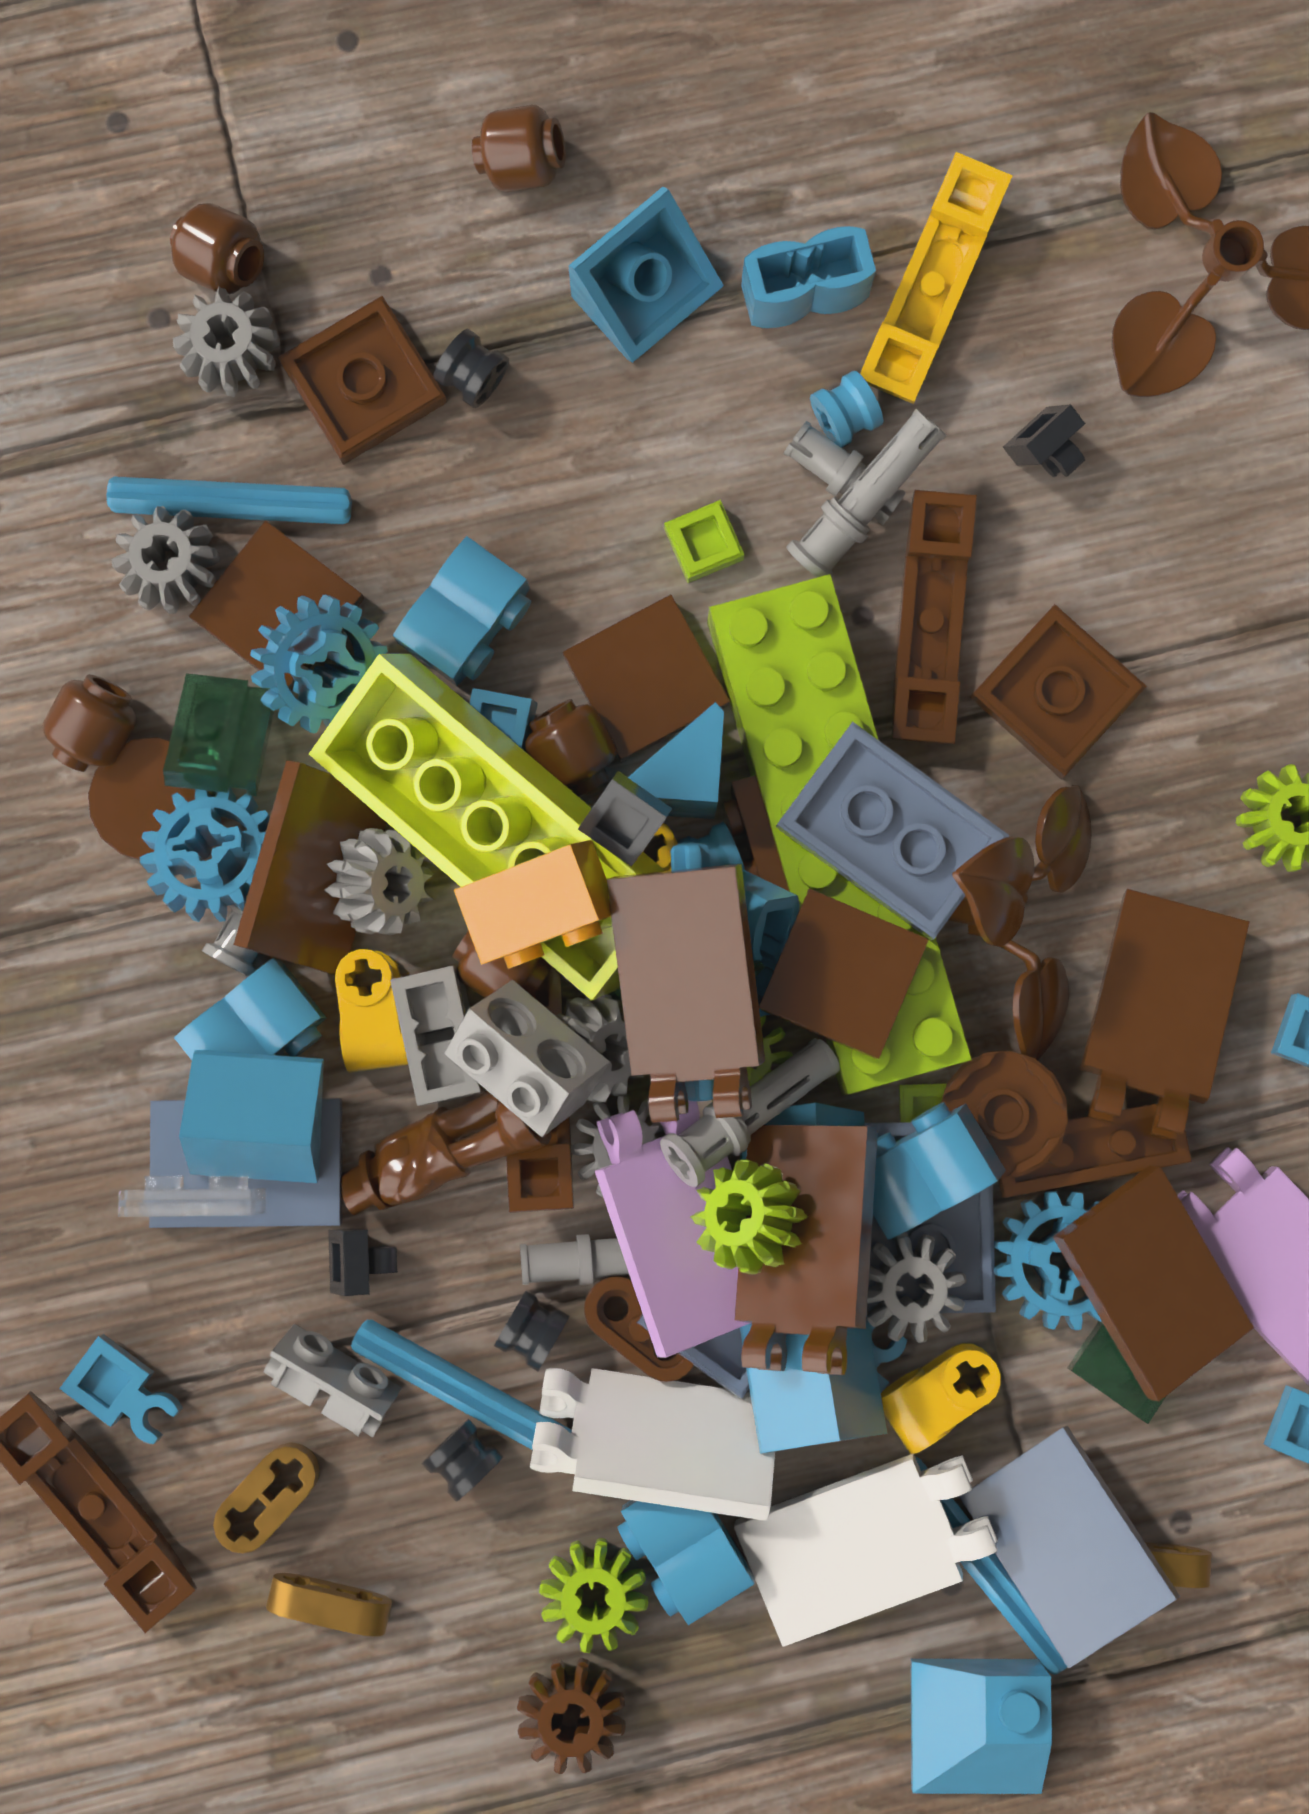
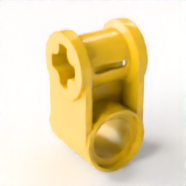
M355 950L341 959L336 969L335 983L340 1011V1043L344 1064L349 1073L408 1065L390 982L391 979L400 978L401 974L397 963L391 956L381 951ZM366 961H368L370 969L381 970L382 981L372 984L371 995H369L367 987L356 986L355 975L365 972Z
M973 1343L957 1344L923 1367L905 1374L887 1386L881 1393L884 1415L909 1453H918L936 1443L958 1423L989 1404L996 1397L1000 1388V1372L995 1361L982 1347ZM964 1361H968L973 1368L979 1367L982 1364L985 1366L977 1373L982 1383L972 1390L965 1382L957 1386L953 1385L960 1378L956 1367Z

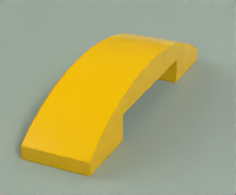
M958 152L955 153L914 253L860 372V375H862L869 386L909 403H915L1013 175Z

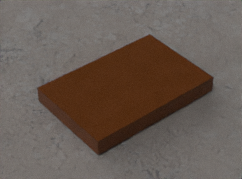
M286 760L233 945L335 975L340 960L351 951L356 930L351 927V921L342 920L338 915L333 914L340 898L332 897L325 891L326 888L336 882L337 873H334L327 863L334 860L343 861L340 842L347 841L348 839L358 840L360 831L369 828L382 829L384 832L387 822L332 774L301 762Z
M1149 1165L1053 1236L1057 1246L1148 1399L1158 1402L1254 1328L1161 1166Z

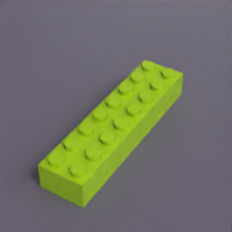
M831 574L709 607L707 625L730 700L750 776L756 775L789 892L798 895L799 908H801L807 891L810 888L925 937L776 828L777 823L852 722L878 740ZM936 937L932 941L929 940L879 1059L876 1060L825 1038L827 1045L836 1055L840 1065V1070L836 1073L842 1096L971 1060Z

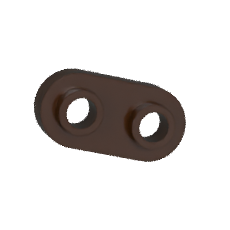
M621 1276L607 1277L597 1282L590 1289L584 1305V1314L590 1329L646 1375L658 1381H674L685 1376L693 1368L694 1364L678 1353L667 1360L660 1359L654 1354L649 1331L637 1323L642 1315V1310L630 1279ZM612 1296L623 1297L628 1303V1312L620 1320H611L604 1313V1303Z

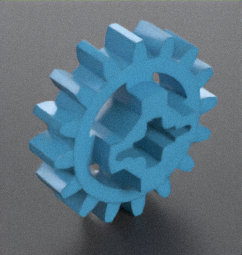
M324 594L318 606L314 600L306 596L298 597V612L295 614L281 606L275 609L281 624L276 629L261 625L258 631L264 638L269 640L267 647L252 649L250 654L251 657L264 663V669L257 671L251 676L252 682L261 688H270L260 699L263 705L273 711L279 709L278 718L292 727L300 720V727L310 733H317L321 721H323L325 726H329L379 654H386L388 652L387 646L377 641H370L379 627L376 623L366 618L360 620L362 609L348 602L340 607V600ZM347 636L352 643L354 655H350L345 647ZM326 658L337 663L336 665L325 663L324 666H316L314 670L302 665L303 663L314 664L315 662H323ZM284 673H290L295 680L293 691L298 694V700L289 690Z
M200 784L196 786L195 800L187 802L178 792L172 795L176 810L171 814L158 809L155 810L153 815L161 825V828L158 832H143L142 839L154 852L141 856L140 864L148 873H155L146 882L157 896L165 894L163 902L174 913L185 905L186 913L193 921L199 922L207 908L211 910L219 922L226 921L227 906L235 903L242 912L244 910L246 896L250 889L270 816L266 810L257 812L258 804L248 793L240 797L236 802V795L229 785L223 784L217 796L211 797L205 786ZM221 817L237 821L247 830L241 831L238 826L226 828L221 823ZM215 845H219V846L213 848V849H212V853H211L210 847L215 846ZM210 854L212 855V859L203 861V859L210 857ZM181 874L185 879L196 877L201 884V889H195L181 883L175 875Z
M1048 1191L1044 1193V1208L1039 1209L1031 1200H1024L1021 1202V1207L1026 1216L1025 1219L1020 1222L1019 1220L1005 1217L1003 1220L1005 1227L1013 1234L1010 1241H994V1248L1007 1254V1262L995 1266L994 1273L997 1276L1010 1277L1012 1281L1001 1293L1006 1300L1011 1301L1020 1297L1025 1299L1019 1312L1024 1318L1030 1320L1039 1310H1043V1326L1055 1330L1061 1316H1065L1068 1326L1073 1330L1082 1329V1314L1085 1312L1095 1320L1102 1321L1087 1295L1069 1302V1300L1073 1299L1074 1289L1080 1286L1072 1269L1063 1268L1059 1277V1268L1050 1264L1051 1253L1061 1252L1053 1236L1099 1202L1096 1201L1087 1210H1084L1082 1193L1071 1192L1066 1200V1204L1062 1205L1058 1194L1054 1191ZM1058 1218L1057 1221H1054L1051 1233L1037 1242L1027 1240L1039 1225L1048 1220ZM1022 1263L1032 1265L1041 1278V1297L1027 1282Z

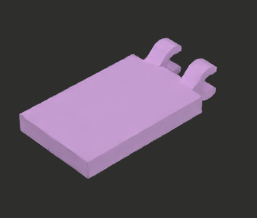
M688 1100L689 1112L687 1114H679L680 1119L678 1121L660 1122L666 1135L669 1133L679 1135L699 1120L700 1113L697 1101ZM634 1110L597 1121L600 1137L607 1149L612 1165L595 1170V1174L657 1357H669L750 1324L734 1320L738 1267L730 1270L718 1266L713 1261L714 1252L703 1250L696 1243L706 1227L695 1224L690 1218L695 1213L705 1210L706 1201L701 1199L696 1190L703 1187L716 1188L713 1169L724 1167L732 1170L728 1157L726 1156L705 1172L704 1182L697 1187H691L676 1175L666 1161L660 1146V1141L663 1137L642 1144V1129Z
M1227 1147L1209 1165L1236 1193L1214 1215L1193 1192L1187 1194L1182 1190L1178 1197L1246 1312L1254 1329L1309 1386V1199L1279 1167L1271 1166L1263 1175H1260L1254 1164L1238 1148L1232 1151Z

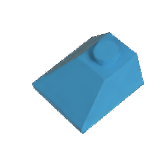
M911 1659L912 1793L1042 1794L1052 1745L1051 1676L1038 1659Z

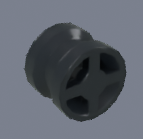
M467 328L454 338L441 356L434 372V379L445 387L455 386L462 392L463 401L473 408H478L491 396L501 382L509 365V357L498 350L489 351L481 345L480 336Z
M526 1290L494 1346L503 1352L514 1350L525 1356L527 1366L538 1372L570 1316L561 1310L550 1312L539 1306L537 1296Z
M467 1419L422 1462V1465L430 1473H439L448 1482V1493L457 1502L500 1462L503 1455L495 1447H486L477 1437V1427L470 1419Z

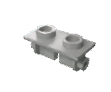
M296 1324L292 1325L270 1354L271 1359L263 1373L273 1378L272 1386L281 1389L309 1407L314 1402L320 1389L330 1394L321 1414L350 1430L358 1437L361 1432L371 1437L375 1435L386 1416V1412L402 1389L399 1385L388 1380L386 1375L377 1367L356 1361L334 1348L331 1342L323 1335L313 1331H306Z

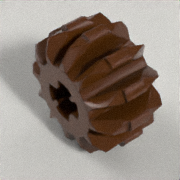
M585 1658L578 1660L575 1675H567L565 1664L561 1659L553 1660L551 1664L553 1682L542 1674L533 1673L529 1679V1685L535 1695L520 1696L517 1705L519 1712L530 1717L519 1724V1738L526 1740L539 1738L532 1748L531 1758L539 1762L551 1751L556 1754L554 1772L558 1774L565 1772L568 1757H576L578 1768L582 1773L590 1772L592 1770L590 1750H593L602 1758L610 1759L614 1755V1746L607 1736H622L626 1729V1721L613 1714L625 1706L624 1694L622 1692L604 1694L612 1682V1674L608 1670L599 1672L592 1681L587 1679L589 1660ZM568 1704L581 1706L580 1718L577 1719L575 1727H567L562 1724L563 1714L566 1712Z

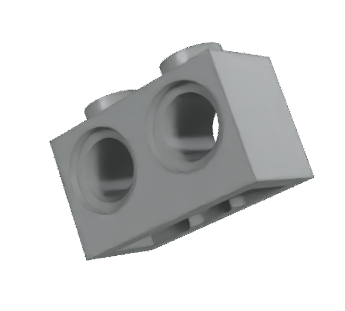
M449 966L391 979L390 982L417 1106L431 1105L487 1091L444 1054L466 1013L471 1008L466 985L461 983L457 977V967Z
M513 980L469 1008L444 1053L541 1137L545 1136L585 1104L610 1063L609 1060Z

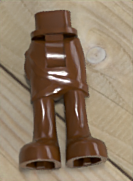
M485 1091L476 1099L449 1110L446 1107H440L423 1119L391 1133L375 1144V1153L371 1150L361 1153L359 1165L341 1175L344 1203L351 1214L357 1215L374 1205L379 1210H385L400 1204L419 1200L449 1181L467 1177L471 1173V1167L515 1153H531L549 1144L552 1138L551 1131L541 1137L491 1093Z

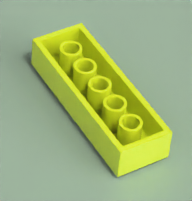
M379 654L309 752V755L460 887L567 845L592 840L578 830L592 808L411 654ZM592 840L606 879L614 876L665 871L644 852L640 854L631 867ZM611 917L599 921L603 934L566 947L562 936L541 943L545 954L542 958L590 1000L616 991L620 986Z

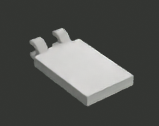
M559 1368L546 1369L539 1414L550 1418L569 1417L574 1418L571 1433L563 1426L555 1423H536L530 1463L531 1469L545 1473L564 1472L575 1474L572 1490L575 1492L767 1521L771 1507L775 1452L762 1454L759 1452L750 1392H746L741 1399L724 1388L679 1381H658L651 1377L594 1368L591 1369L588 1384L580 1381L567 1370Z
M913 1453L770 1507L767 1521L744 1517L736 1520L734 1529L783 1647L962 1582L963 1572L959 1565L960 1561H973L997 1552L995 1543L998 1542V1539L988 1516L974 1519L952 1529L941 1503L943 1499L954 1498L972 1490L970 1482L973 1481V1478L963 1455L921 1471Z

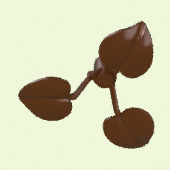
M1153 112L1147 113L1141 119L1125 148L1120 170V188L1123 202L1133 218L1147 228L1161 229L1172 223L1179 216L1185 226L1210 233L1211 238L1205 244L1202 253L1203 265L1208 275L1183 306L1173 295L1167 292L1150 291L1130 300L1119 312L1115 320L1111 345L1120 387L1127 395L1136 397H1154L1175 391L1195 379L1206 368L1215 350L1216 332L1208 320L1191 313L1218 281L1229 282L1237 280L1254 266H1256L1261 276L1272 278L1266 290V300L1272 313L1285 325L1294 329L1309 330V226L1293 227L1280 233L1274 239L1270 249L1272 264L1270 266L1266 261L1268 254L1264 250L1263 237L1253 224L1247 221L1236 220L1224 225L1220 219L1210 221L1193 216L1191 212L1208 206L1219 190L1222 178L1219 158L1211 145L1195 132L1172 124Z
M1078 785L1066 786L1056 790L1043 806L1038 818L1035 837L1036 851L1040 862L1035 867L1034 856L1028 841L1024 838L1011 836L985 847L952 873L953 878L962 889L965 897L948 921L968 924L969 935L982 937L988 945L1001 947L1023 960L1026 965L1027 971L1019 976L1014 988L1013 1022L1021 1054L1035 1058L1037 1061L1051 1045L1064 1021L1069 1001L1068 978L1066 970L1059 959L1047 957L1041 962L1037 954L1012 941L1023 922L1025 904L1028 901L1027 892L1032 881L1041 880L1047 876L1050 889L1054 892L1063 893L1077 882L1086 867L1091 848V819L1085 797Z

